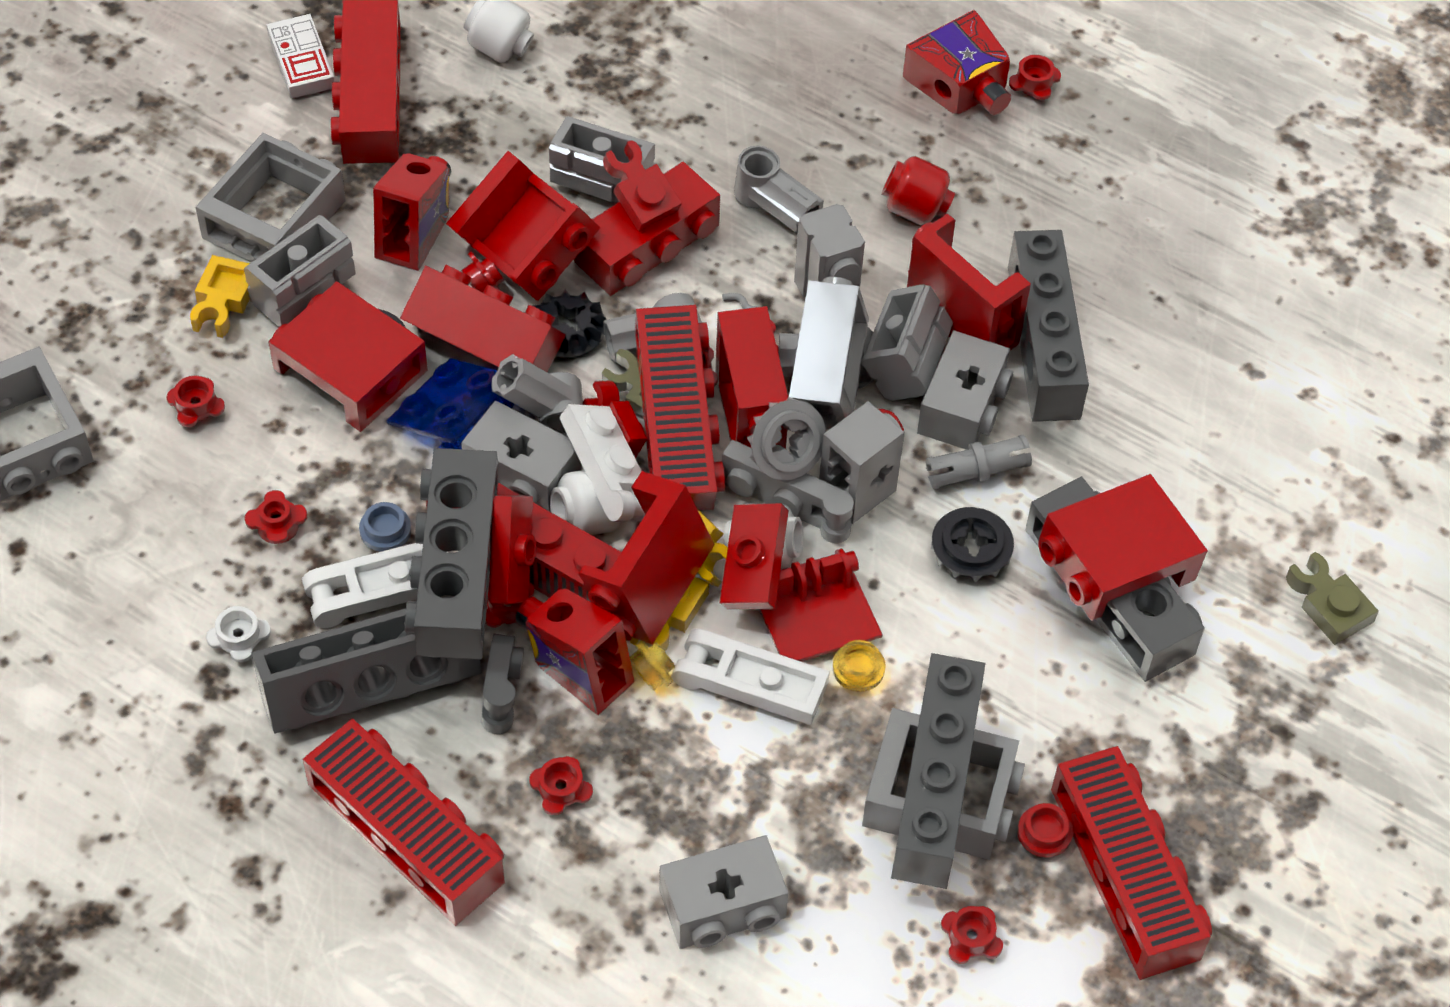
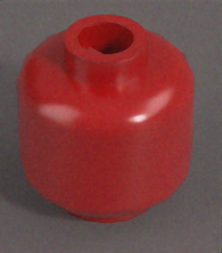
M912 156L905 160L904 163L896 161L881 195L887 197L886 203L890 212L923 226L931 222L935 215L943 217L947 214L955 192L948 189L950 183L948 171L922 158Z

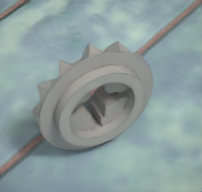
M788 397L786 401L779 403L769 402V409L762 416L754 417L756 426L753 435L747 437L752 447V455L749 458L759 467L762 473L776 480H793L805 475L819 461L822 454L823 434L826 432V428L821 415L812 405ZM781 425L795 432L789 438V450L791 453L780 445H776L782 438L780 432L782 429Z

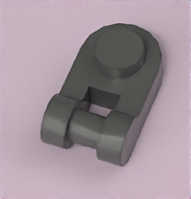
M493 633L483 687L481 720L484 729L488 732L502 734L507 732L513 725L515 688L509 681L510 678L520 679L524 648L515 647V636Z

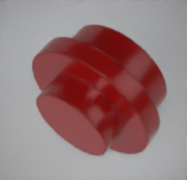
M1041 803L1029 808L1022 814L1017 834L1020 843L1028 852L1039 857L1050 858L1062 854L1069 847L1073 837V826L1063 809L1054 804Z

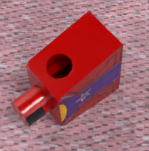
M975 10L906 45L903 77L952 114H961L981 104L991 115H997L1011 101V94L1005 89L1010 66L1009 55Z
M410 153L403 154L374 186V258L419 271L449 214V177L452 171L446 160L438 156H431L427 159Z
M566 588L555 592L544 603L536 597H530L518 608L516 622L528 631L537 665L595 714L599 715L635 682L623 623L619 617Z

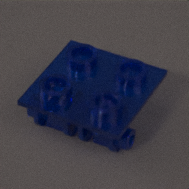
M450 358L447 362L438 366L433 375L414 394L405 398L401 406L386 422L394 427L438 439L441 444L437 448L462 449L461 442L495 400L511 409L514 407V403L492 391V377L496 374L497 370Z

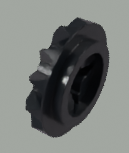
M564 289L561 296L553 297L546 294L540 305H532L555 317L552 327L566 334L556 354L557 357H576L586 354L596 348L605 335L603 321L606 320V317H604L600 302H591L585 292L579 296H573ZM558 315H564L569 320L575 318L576 330L573 326L570 327L566 323L559 324Z
M964 507L945 514L937 522L932 533L931 549L936 554L938 566L945 565L951 570L954 578L960 574L971 576L976 583L982 576L989 574L996 578L1001 568L1009 565L1014 549V539L1009 526L998 515L982 508ZM968 532H972V539H975L976 545L980 546L977 556H972L969 553L968 547L964 546Z

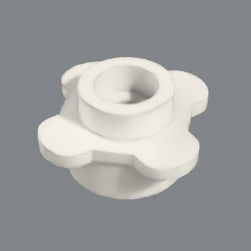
M233 606L219 614L215 621V628H211L207 632L206 639L211 648H222L230 653L233 661L245 662L252 657L251 652L259 641L266 640L270 636L271 629L266 620H257L256 615L250 609L242 606ZM237 632H243L241 637L234 636Z

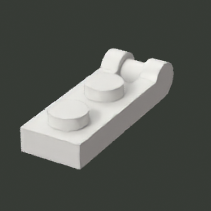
M568 404L559 418L586 475L593 483L595 493L606 516L613 522H627L633 517H636L641 522L645 513L631 488L641 473V469L610 406Z
M413 543L319 567L307 572L302 577V583L306 595L313 598L314 604L311 606L310 611L315 626L331 628L340 624L344 618L417 600L418 589H413L410 586L412 556H422L423 544ZM347 586L349 592L333 595L336 588Z
M693 629L690 631L684 645L687 651L685 658L677 661L671 674L672 680L677 685L689 690L701 688L808 725L812 724L828 685L830 671L707 630ZM714 658L720 660L717 668L706 665V660Z

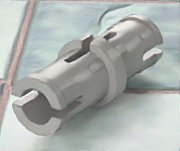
M1019 435L1016 438L984 446L981 442H975L968 445V450L937 457H927V471L948 468L947 472L928 476L933 489H938L941 486L973 478L977 482L989 480L990 474L1020 467H1030L1032 465L1031 453L1010 456V452L1030 448L1025 435Z

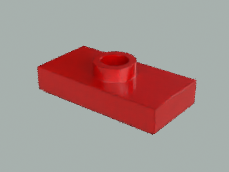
M504 495L493 498L489 582L490 603L514 604L524 602L529 598L530 566L533 564L536 556V540L531 534L533 496Z
M782 503L734 505L720 596V604L726 609H775L789 510Z

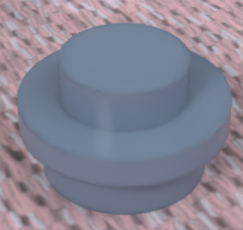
M390 502L376 503L366 510L360 520V537L367 547L378 552L401 547L408 541L411 535V522L406 512L396 504Z

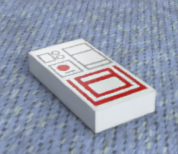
M311 14L266 24L268 36L291 99L332 89V82H335L334 75Z

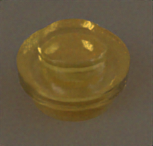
M854 640L841 647L835 654L832 665L836 681L844 688L855 692H865L877 687L883 680L886 669L885 659L875 645L865 640Z
M639 641L635 645L637 651L630 655L631 665L653 691L662 684L667 687L670 686L674 680L669 672L676 667L673 661L657 642L648 647L643 641Z

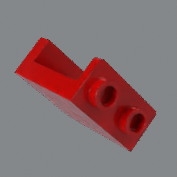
M509 151L504 154L446 223L464 241L483 257H488L495 267L536 301H539L547 290L554 286L559 276L575 257L588 246L590 240L601 228L579 206L571 203Z
M949 214L944 215L934 223L928 222L921 226L912 239L907 287L923 284L931 286L940 300L939 306L945 308L953 321L948 337H951L954 330L1010 348L1009 351L1020 344L1031 283L1018 272L997 286L991 283L952 248L956 220Z
M337 281L323 294L314 296L299 315L291 322L281 325L268 341L274 370L284 374L292 368L344 405L346 422L360 432L428 371L425 341Z
M641 471L631 488L645 513L644 518L610 570L603 571L584 564L578 575L589 592L587 594L589 600L622 620L626 641L635 638L653 645L715 544L686 485Z
M1152 474L1048 513L1038 541L1042 559L1048 566L1056 570L1065 583L1072 602L1077 606H1081L1091 621L1102 617L1106 604L1110 600L1171 576L1178 587L1195 581L1208 552L1207 548Z

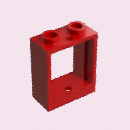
M767 306L717 312L715 372L718 375V388L730 442L734 440L750 448L752 447L747 437L753 435L756 426L754 417L762 416L769 409V402L779 403L786 401L788 398ZM781 425L782 429L780 432L782 438L776 445L786 449L788 429Z

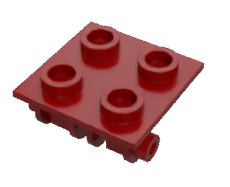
M842 548L837 549L833 555L816 560L810 557L806 559V563L793 562L791 567L780 570L775 609H759L779 655L803 662L882 638L883 634L854 573L859 570L858 559L854 551L845 553Z

